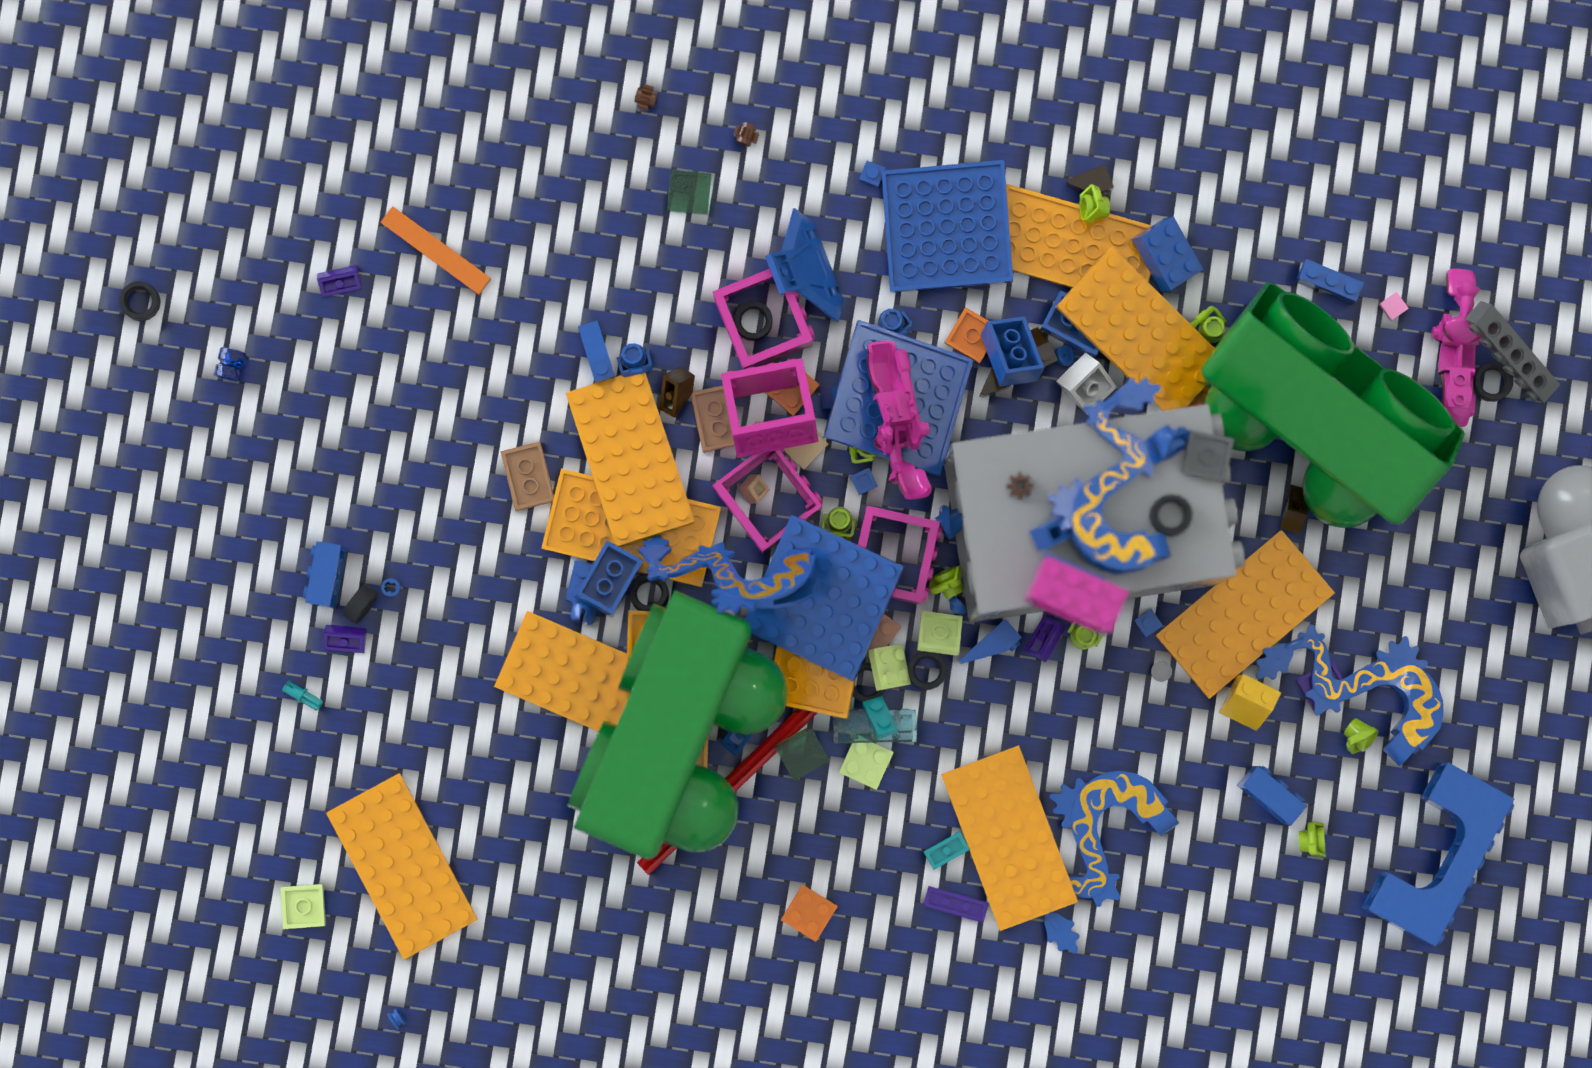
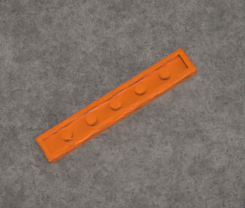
M392 206L380 222L478 295L481 294L490 282L491 278L395 207Z

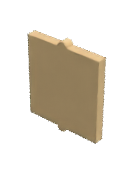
M818 434L819 442L785 448L784 450L792 460L805 470L828 446V443Z

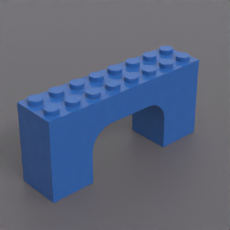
M1439 762L1420 798L1447 813L1456 825V838L1435 878L1427 886L1416 888L1388 872H1380L1362 906V909L1425 944L1435 947L1437 944L1442 943L1445 937L1444 930L1447 925L1450 926L1454 921V912L1457 907H1461L1465 900L1463 895L1466 889L1472 887L1475 881L1473 877L1475 872L1479 871L1484 865L1485 860L1483 857L1486 852H1490L1495 843L1493 839L1496 833L1499 834L1505 824L1503 822L1505 816L1510 815L1514 808V804H1512L1514 798L1449 762Z

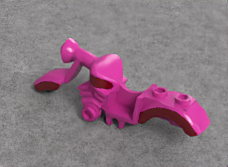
M1449 269L1446 273V292L1450 296H1455L1454 300L1460 306V313L1458 317L1453 318L1452 314H1444L1439 325L1432 327L1431 338L1435 339V341H1442L1438 363V374H1441L1442 404L1449 411L1454 422L1460 427H1465L1468 424L1469 418L1475 414L1476 396L1473 394L1476 345L1481 343V338L1469 330L1468 327L1470 325L1464 319L1473 310L1474 297L1478 294L1480 288L1476 287V277L1473 271Z
M893 341L872 342L868 345L867 349L868 374L876 392L873 402H878L884 424L878 426V434L874 439V446L882 450L884 454L890 453L892 473L890 474L889 482H895L906 499L927 497L931 493V485L925 471L915 469V466L903 460L902 449L907 446L911 450L919 449L923 437L930 432L929 424L920 421L909 372L911 365L908 352L904 349L897 350L896 344Z

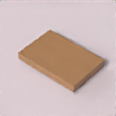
M723 385L694 391L691 394L703 453L734 447Z
M541 442L500 451L515 511L553 502L554 493Z

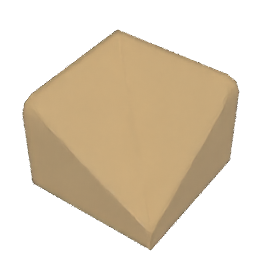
M760 474L748 476L738 487L749 504L759 503L770 490Z

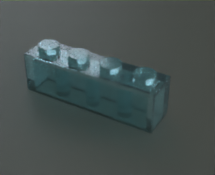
M864 709L849 711L847 719L833 716L834 743L917 742L916 710H889L897 726V733L880 739L877 738Z

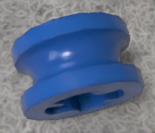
M388 578L382 582L381 590L384 595L395 597L400 593L401 586L397 580ZM388 583H395V592H386V588H388L386 585Z
M397 1008L394 1009L393 1013L387 1014L397 1030L401 1024H407Z

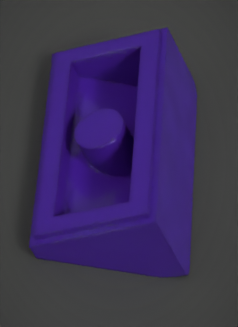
M357 265L317 274V282L322 297L362 289Z
M1043 615L1024 651L1046 662L1065 630V626Z
M326 625L323 631V650L365 653L367 629Z

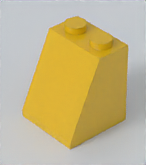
M1244 674L1237 675L1219 713L1257 731L1273 711L1281 692Z

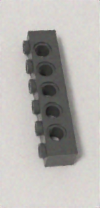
M1480 301L1464 319L1470 325L1468 327L1469 330L1481 338V344L1493 352L1491 354L1493 358L1504 365L1503 369L1508 374L1513 375L1515 378L1514 382L1519 387L1525 389V395L1530 400L1545 403L1560 386L1558 381L1492 304Z

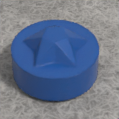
M1063 345L1055 349L1054 352L1058 359L1056 363L1059 366H1068L1073 363L1075 354L1070 346Z
M956 596L948 600L952 613L962 616L967 612Z

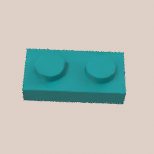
M882 696L863 702V709L878 739L897 733V726Z
M959 831L923 852L933 870L970 849Z

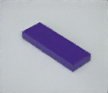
M928 886L923 906L984 923L989 903Z

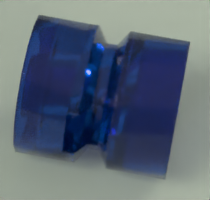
M220 347L217 358L220 363L216 364L213 375L222 379L240 382L242 374L240 366L244 365L246 353Z

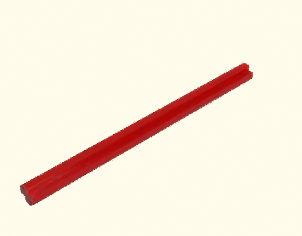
M796 709L725 778L736 792L817 712ZM663 842L659 853L654 858H641L637 864L650 875L677 848Z

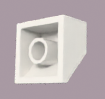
M1087 353L1081 356L1057 380L1063 391L1084 413L1083 408L1085 405L1096 406L1098 400L1103 401L1117 388L1100 362Z

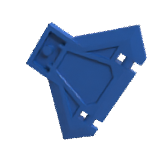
M793 208L782 250L765 256L780 295L797 291L834 321L839 322L844 298L842 294L838 295L836 287H838V283L821 239L815 236L814 231L817 230L815 223L796 208Z

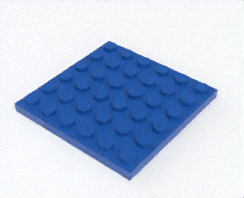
M1004 160L882 171L891 293L1013 282Z
M858 320L823 438L890 460V453L884 454L882 450L874 446V439L878 434V426H882L884 420L878 402H873L876 392L868 374L867 349L868 345L872 342L893 341L896 344L897 350L904 349L908 352L911 365L909 372L920 421L927 422L930 428L929 434L923 437V440L920 442L919 449L911 450L909 446L902 449L903 460L914 465L915 469H922L927 473L940 476L973 359Z
M791 515L764 577L776 571L782 556H787L789 549L813 548L815 562L812 578H817L814 594L807 600L791 606L779 608L755 607L754 611L749 610L745 620L749 622L752 634L854 681L905 566L804 519Z

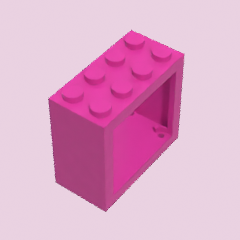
M770 269L713 291L715 303L742 369L763 366L811 347L815 339L811 325H806L807 315L804 307H799L797 303L799 302V295L795 291L786 293L785 296L800 331L797 334V338L754 355L746 353L726 301L729 300L728 296L773 279Z
M802 358L721 374L737 458L819 442ZM800 386L805 409L804 415L739 426L734 398Z
M784 449L750 456L713 485L715 492L763 554L779 543L785 528L769 540L766 536L763 538L728 492L731 491L729 487L766 459H773L806 501L807 505L805 507L807 511L800 515L799 518L808 521L822 510V498L816 491L814 493L811 492L809 489L811 484L804 475L801 477L798 475V467L791 458L789 460L785 458Z
M867 506L858 545L864 548L867 545L871 523L876 521L877 517L926 527L925 532L929 534L917 588L912 589V592L895 589L891 599L921 605L922 601L927 600L929 593L926 583L931 581L934 568L930 567L931 561H935L938 548L935 547V542L940 541L943 529L939 527L940 522Z
M1046 556L1040 561L1024 602L1104 636L1112 632L1129 591Z

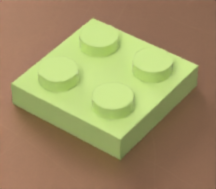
M922 611L917 650L958 656L963 616Z
M903 644L868 650L876 691L911 684Z
M856 735L839 773L877 790L893 755V751Z
M323 884L281 887L283 929L326 926Z

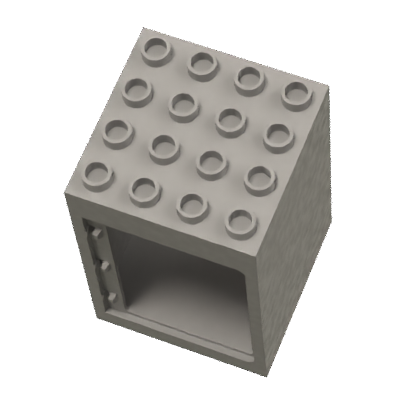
M1209 404L1108 419L1110 425L1132 433L1142 441L1152 437L1157 430L1166 425H1169L1172 429L1185 427L1190 431L1224 437L1220 414L1210 415ZM1086 423L952 443L945 457L944 466L951 510L957 508L958 513H963V530L955 536L959 562L962 568V581L965 589L964 594L969 623L1045 612L1043 609L1024 602L1045 552L1106 578L1105 581L1128 590L1126 599L1214 586L1236 576V569L1244 566V552L1241 541L1231 542L1229 527L1232 524H1237L1235 501L1233 498L1224 499L1222 486L1225 482L1230 481L1231 478L1230 467L1228 466L1225 482L1182 474L1186 446L1184 450L1174 457L1154 464L1151 477L1140 472L1137 477L1109 496L1103 506V517L1111 529L1120 533L1128 534L1145 531L1146 536L1158 534L1159 532L1151 525L1150 510L1154 502L1165 495L1174 494L1183 497L1190 504L1193 513L1192 522L1185 531L1179 535L1166 536L1172 555L1170 558L1153 562V565L1145 566V570L1115 575L1101 571L1089 564L1075 547L1072 536L1051 548L1038 550L1029 532L1038 525L1056 517L1051 515V510L1055 508V505L1048 501L1047 496L1049 494H1059V485L1063 484L1072 490L1073 481L1076 478H1079L1085 484L1096 475L1121 462L1122 453L1096 432L1093 425L1088 426ZM1153 442V447H1154V449L1159 452L1158 448L1156 447L1155 443ZM1019 472H1021L1024 478L1029 475L1028 483L1034 484L1032 488L1027 489L1030 492V496L1024 493L1021 500H1019L1018 494L1010 496L1012 488H1006V485L1013 483L1009 477L1017 478ZM1017 481L1015 482L1017 484L1015 487L1016 490H1025V488L1023 487L1025 483L1023 481H1021L1020 483ZM1170 502L1161 506L1158 517L1161 524L1165 527L1175 528L1182 523L1184 513L1179 505Z

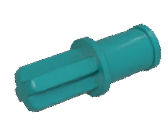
M290 680L286 682L282 689V692L297 699L298 703L302 702L315 711L319 710L322 706L323 701L309 693L307 688L302 689Z

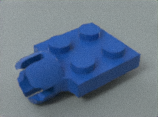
M575 560L565 601L572 603L571 620L579 623L581 614L585 613L583 624L591 625L595 620L598 610L577 599L576 593L593 564Z

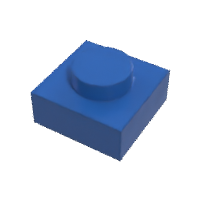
M866 161L859 181L878 188L882 179V171L886 167Z
M869 468L850 476L859 495L878 487Z
M1152 609L1134 620L1145 638L1163 626Z

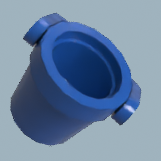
M887 309L880 314L878 319L879 327L905 336L914 329L912 321L904 311L900 313L896 309ZM904 319L909 324L906 327H904Z
M635 343L628 344L622 349L620 357H617L622 377L642 374L653 369L649 350H644L641 345ZM622 364H623V366H624L625 368H627L628 370H624V371H623Z
M1166 425L1157 430L1151 438L1158 448L1160 456L1165 461L1186 448L1191 431L1185 427L1172 429L1169 425Z
M940 506L939 516L935 517V519L940 522L939 527L943 528L942 532L946 538L951 540L963 530V513H958L957 508L949 511L948 506Z

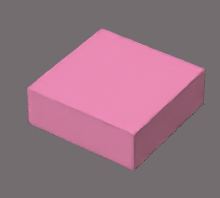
M1397 292L1379 304L1390 321L1409 309Z

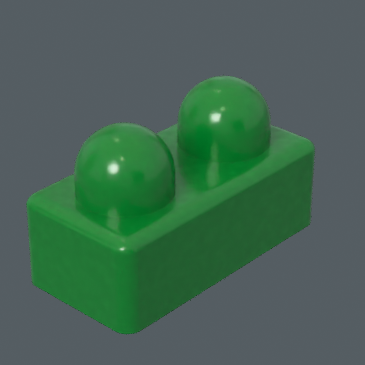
M1272 282L1264 284L1224 334L1201 368L1203 378L1212 385L1206 395L1204 405L1209 404L1210 415L1220 414L1224 437L1234 439L1232 449L1242 452L1255 451L1269 445L1279 437L1308 459L1310 464L1305 471L1302 483L1304 500L1316 518L1333 527H1356L1369 521L1376 514H1379L1392 524L1403 523L1453 466L1465 436L1463 429L1454 422L1445 406L1425 387L1401 372L1384 368L1354 345L1345 329L1325 310L1298 294L1285 292Z
M676 590L667 608L655 603L653 604L618 686V689L630 694L618 724L615 725L606 720L603 721L570 797L568 807L580 811L573 827L574 829L645 859L654 858L659 853L663 842L688 852H704L718 847L727 840L733 832L738 819L739 806L736 793L730 783L719 773L697 764L712 726L715 725L742 735L762 732L771 727L781 717L788 699L787 681L777 663L768 656L746 647L751 636V626L748 621L727 612L718 613L716 607Z

